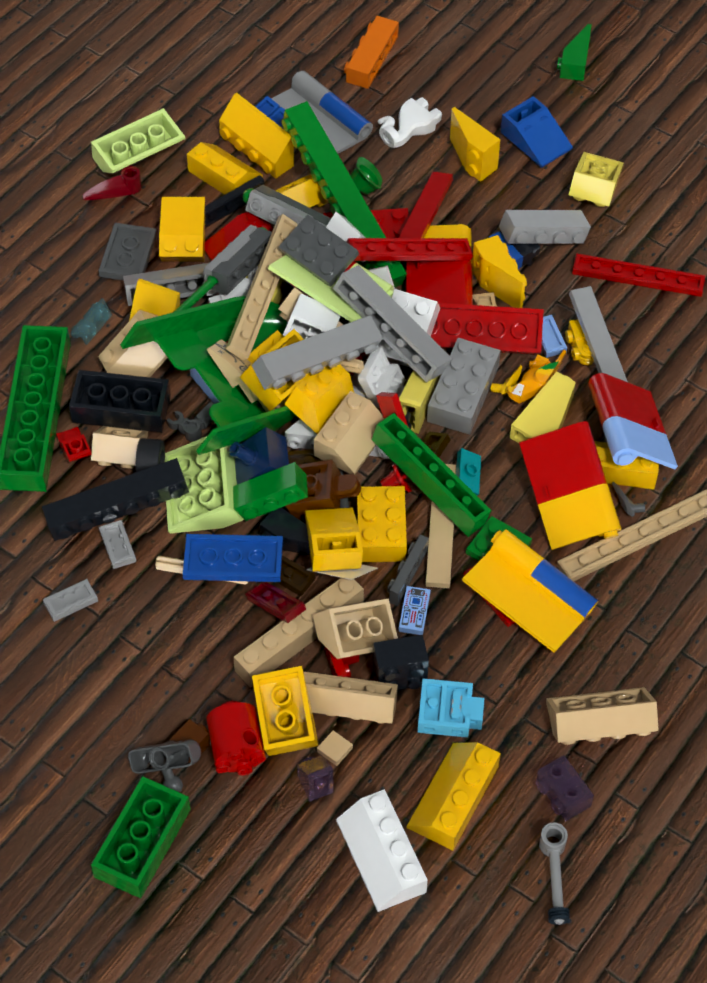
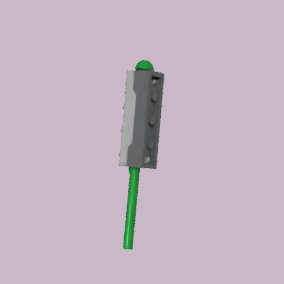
M261 185L256 189L249 188L243 193V200L247 204L245 210L274 225L282 214L297 224L307 214L325 227L331 220V218L265 185ZM369 261L379 267L388 266L389 271L393 267V263L389 261Z
M250 225L242 231L233 242H230L221 253H218L204 267V284L174 312L191 308L211 289L228 295L260 264L272 232L263 227L257 228L254 225Z

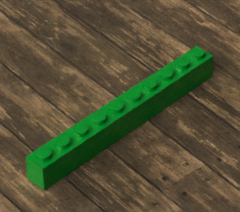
M306 101L285 109L282 119L283 128L285 131H289L294 147L298 148L301 152L303 163L308 165L311 170L312 179L314 182H318L321 187V194L330 203L332 214L334 215L337 212L344 216L366 238H386L309 103ZM369 261L361 262L362 266L367 270L379 268V266ZM389 261L393 263L390 274L394 287L404 284L407 273L401 262Z

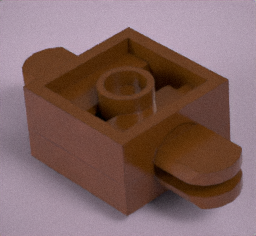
M333 459L300 464L298 466L307 474L308 497L281 508H287L289 513L297 519L304 520L306 519L305 510L340 508V499L357 497L361 492V484L353 473L342 475Z

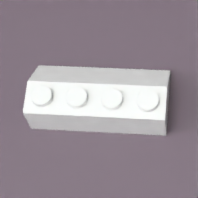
M385 789L361 798L336 819L377 912L427 892L428 880Z

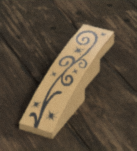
M222 339L207 349L208 353L232 388L239 384L251 403L258 400L264 410L268 412V408L240 379V376L252 363L247 359L243 361L226 350L227 343ZM282 401V402H281L276 408H274V409H278V408H281V407L286 406V405H284V404H285V401Z

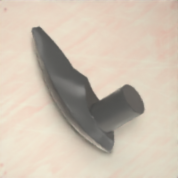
M612 482L621 506L627 514L633 517L635 513L645 512L644 503L633 504L615 482Z

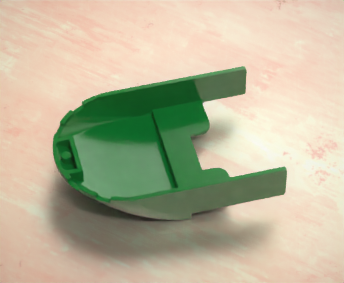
M246 296L233 297L137 321L120 344L122 349L152 341L156 342L175 368L179 370L195 368L219 400V403L213 404L209 409V414L218 428L213 429L196 450L198 455L232 445L234 442L247 440L265 427L276 431L297 417L287 406L266 412L258 400L251 403L239 384L232 388L207 351L209 347L221 339L225 342L229 341ZM270 302L251 352L277 330L283 335L288 322L280 316L282 312L278 309L280 305Z

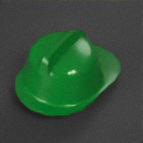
M359 157L356 167L350 176L359 192L361 191L363 194L369 195L376 189H381L382 177L378 169L369 160Z

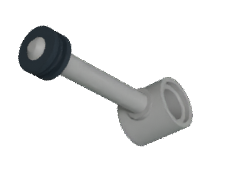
M552 822L543 827L539 847L543 854L549 856L553 908L548 910V922L554 925H562L570 922L569 909L563 905L560 855L565 850L568 833L563 825ZM554 836L558 838L560 842L551 843L548 841L547 838Z

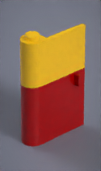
M587 421L578 422L519 442L551 550L595 536H604L605 540L618 536L621 525Z

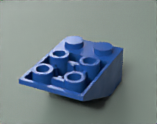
M534 96L502 114L501 133L541 168L573 149V146L548 108Z

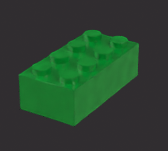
M142 776L91 864L94 878L141 899L191 810L189 796Z

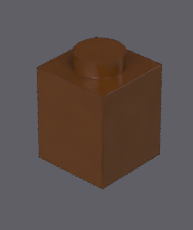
M191 719L169 740L176 742L192 739L199 744L201 754L210 746L207 728L201 723H194Z

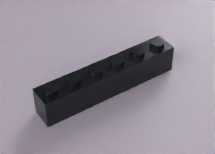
M175 458L44 505L42 509L54 541L82 531L91 530L95 526L113 522L120 517L135 514L145 508L157 506L167 500L180 498L184 494L189 493L178 459Z

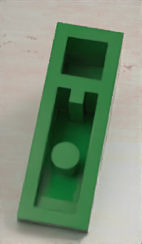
M587 24L564 48L563 56L558 57L557 69L560 70V78L584 81L592 24Z

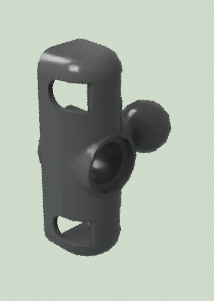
M192 739L176 742L168 741L163 744L137 747L128 753V758L134 773L162 771L165 779L163 785L180 793L183 788V782L178 776H174L172 769L189 767L195 764L201 757V748ZM150 762V764H151L153 767L150 768V769H146L147 766H148V763Z

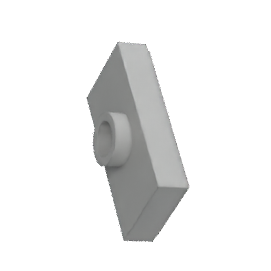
M122 520L99 527L113 569L136 562V557Z
M87 579L43 599V603L54 622L98 602V597Z

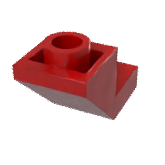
M78 427L56 434L63 455L69 462L92 455L84 434L81 435Z

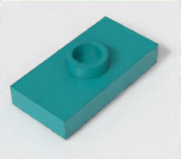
M461 448L457 452L456 475L478 496L481 455Z

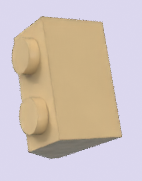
M102 426L93 433L91 460L98 461V465L103 466L117 463L121 464L120 467L134 468L136 466L138 442L141 438H148V431Z

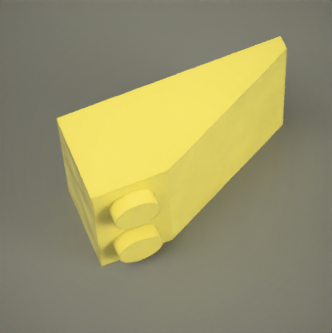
M583 152L574 172L568 195L573 196L578 201H591L600 207L610 206L624 163Z

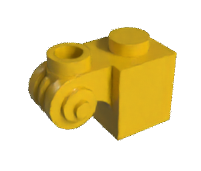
M579 320L569 321L568 330L565 331L566 342L571 344L573 360H578L583 365L593 364L594 360Z

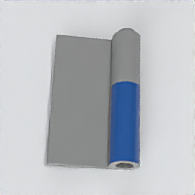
M306 71L294 74L291 88L271 98L284 109L307 101L338 154L366 139L373 129V124Z

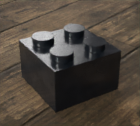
M423 635L373 643L372 667L375 681L398 684L397 691L406 688L418 689L422 687V680L428 679L429 666Z

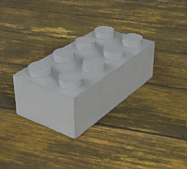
M457 338L450 354L452 361L442 373L428 404L427 422L470 435L499 368L501 350Z

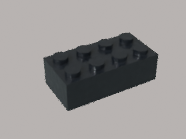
M78 370L69 405L72 423L163 433L171 398L169 380Z

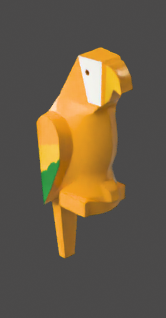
M563 350L556 362L553 363L548 358L537 355L533 361H530V369L523 375L521 382L513 387L508 386V396L519 404L535 397L558 370L566 355V350Z

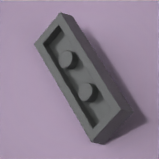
M420 535L416 542H412L408 549V558L406 561H401L396 580L392 579L387 588V592L390 593L389 602L396 606L400 604L406 592V587L410 585L428 552V537Z

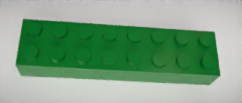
M23 325L0 447V490L47 491L71 345L68 327Z

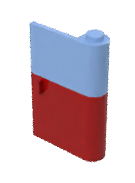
M605 373L593 375L588 381V386L614 463L621 466L628 465L640 456L676 469L678 465L651 391Z

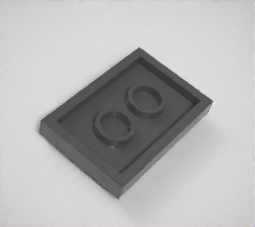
M308 214L279 246V250L329 287L334 284L359 255L357 249Z
M114 223L99 268V277L123 280V276L145 273L157 237V229Z

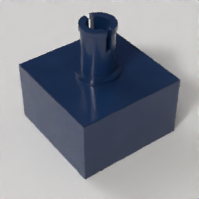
M267 427L242 444L234 442L229 449V454L235 458L237 485L289 464L286 437Z

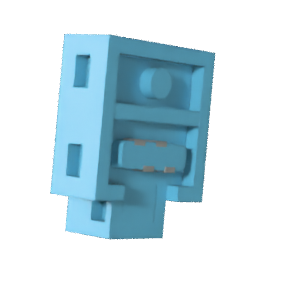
M423 679L418 733L468 738L469 729L482 730L484 698L472 697L473 683Z

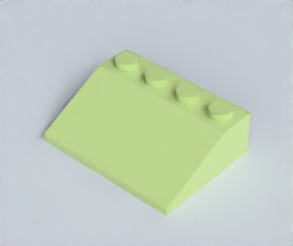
M206 436L165 453V462L175 458L178 459L189 493L184 494L180 498L166 501L167 524L170 534L220 529L244 520L234 510L233 486L237 485L235 458L229 454L231 445L198 455L196 450L207 438Z

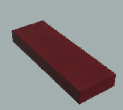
M260 582L245 594L248 601L286 623H289L306 610L304 602L268 582Z

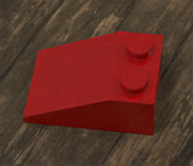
M247 211L238 215L205 242V254L212 261L218 253H221L230 242H233L250 225H254L257 228L263 227L271 232L273 228L268 221Z

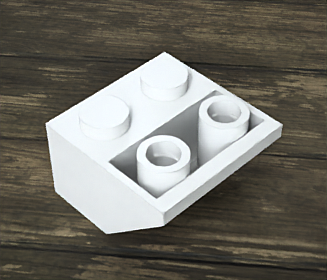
M300 294L283 336H286L295 329L303 339L313 337L336 328L340 315L319 301Z

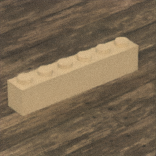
M340 578L305 604L306 610L289 623L280 622L235 655V672L250 688L253 687V675L273 672L318 638L313 614L331 608L364 603V589L354 579Z

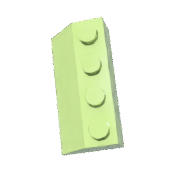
M163 108L92 141V158L102 172L114 173L184 140L185 135Z

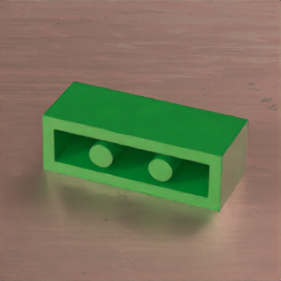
M295 462L233 486L234 510L245 521L308 497L307 474Z

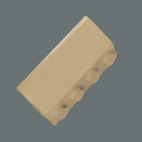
M645 687L546 698L553 735L558 743L561 742L564 745L574 744L578 740L596 742L600 741L603 737L622 739L629 734L647 736L651 732L658 731L657 702Z

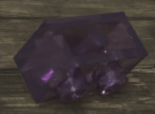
M564 755L538 770L536 785L543 795L546 794L555 813L557 815L561 814L565 821L591 807L594 797L593 793Z

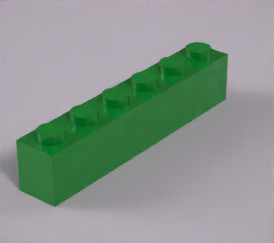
M395 413L377 424L371 440L467 537L485 525L492 510Z

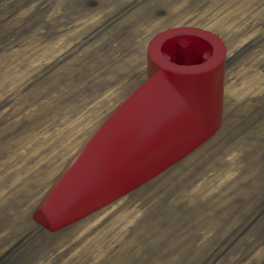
M135 166L123 168L121 175L107 179L83 193V200L115 198L138 193L142 188L140 170Z

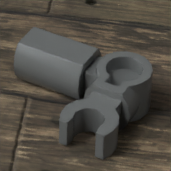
M213 403L207 404L191 420L184 418L182 412L175 411V417L178 420L172 421L168 418L167 424L169 428L173 430L179 429V432L185 435L188 441L194 442L202 437L201 430H205L213 422L209 414V409Z

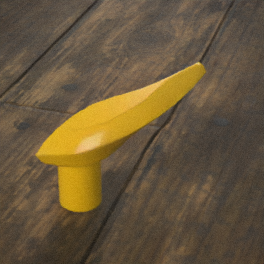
M520 365L503 384L492 383L491 392L507 394L508 386L513 387L517 384L522 366Z

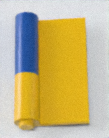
M507 529L503 532L499 530L491 540L493 546L490 551L463 577L462 581L555 653L592 612L599 600Z

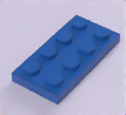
M186 534L183 580L281 582L283 536Z

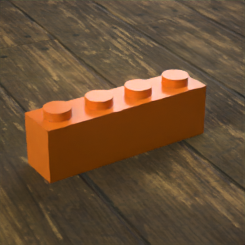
M376 16L374 21L369 23L365 36L362 35L358 48L353 50L350 62L347 61L345 64L344 73H346L347 83L369 89L398 38L399 22Z

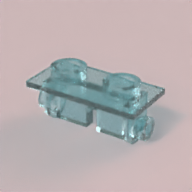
M103 298L96 304L93 303L83 316L84 319H81L71 328V335L74 338L81 337L86 345L112 316Z

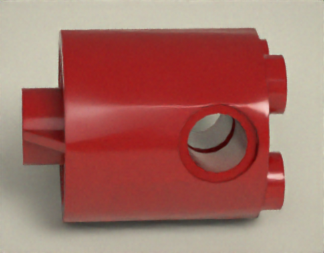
M228 701L209 712L206 719L216 772H237L241 776L251 774L253 772L252 768L266 760L256 708L252 704L245 702Z

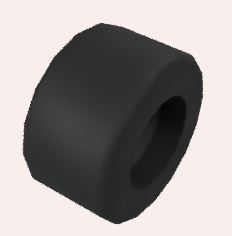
M145 438L139 440L136 451V472L165 462V444L163 440Z

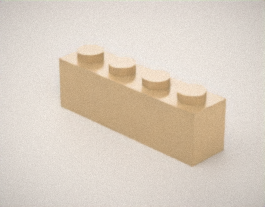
M304 672L312 713L348 717L354 720H369L377 723H393L398 684Z

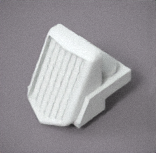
M378 347L368 357L362 372L355 373L351 381L354 393L369 399L375 407L380 408L376 395L381 392L397 393L398 397H400L405 387L406 379L399 365L390 364L382 347Z

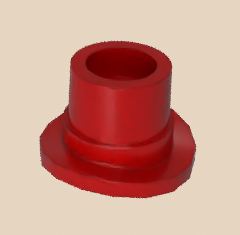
M395 464L391 465L393 471L380 480L381 485L405 486V490L408 493L412 492L410 486L404 481L408 476L406 474L401 476Z

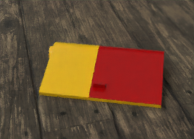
M464 224L432 225L424 237L467 238L472 250L471 228ZM472 259L406 261L407 293L434 300L438 303L473 305Z

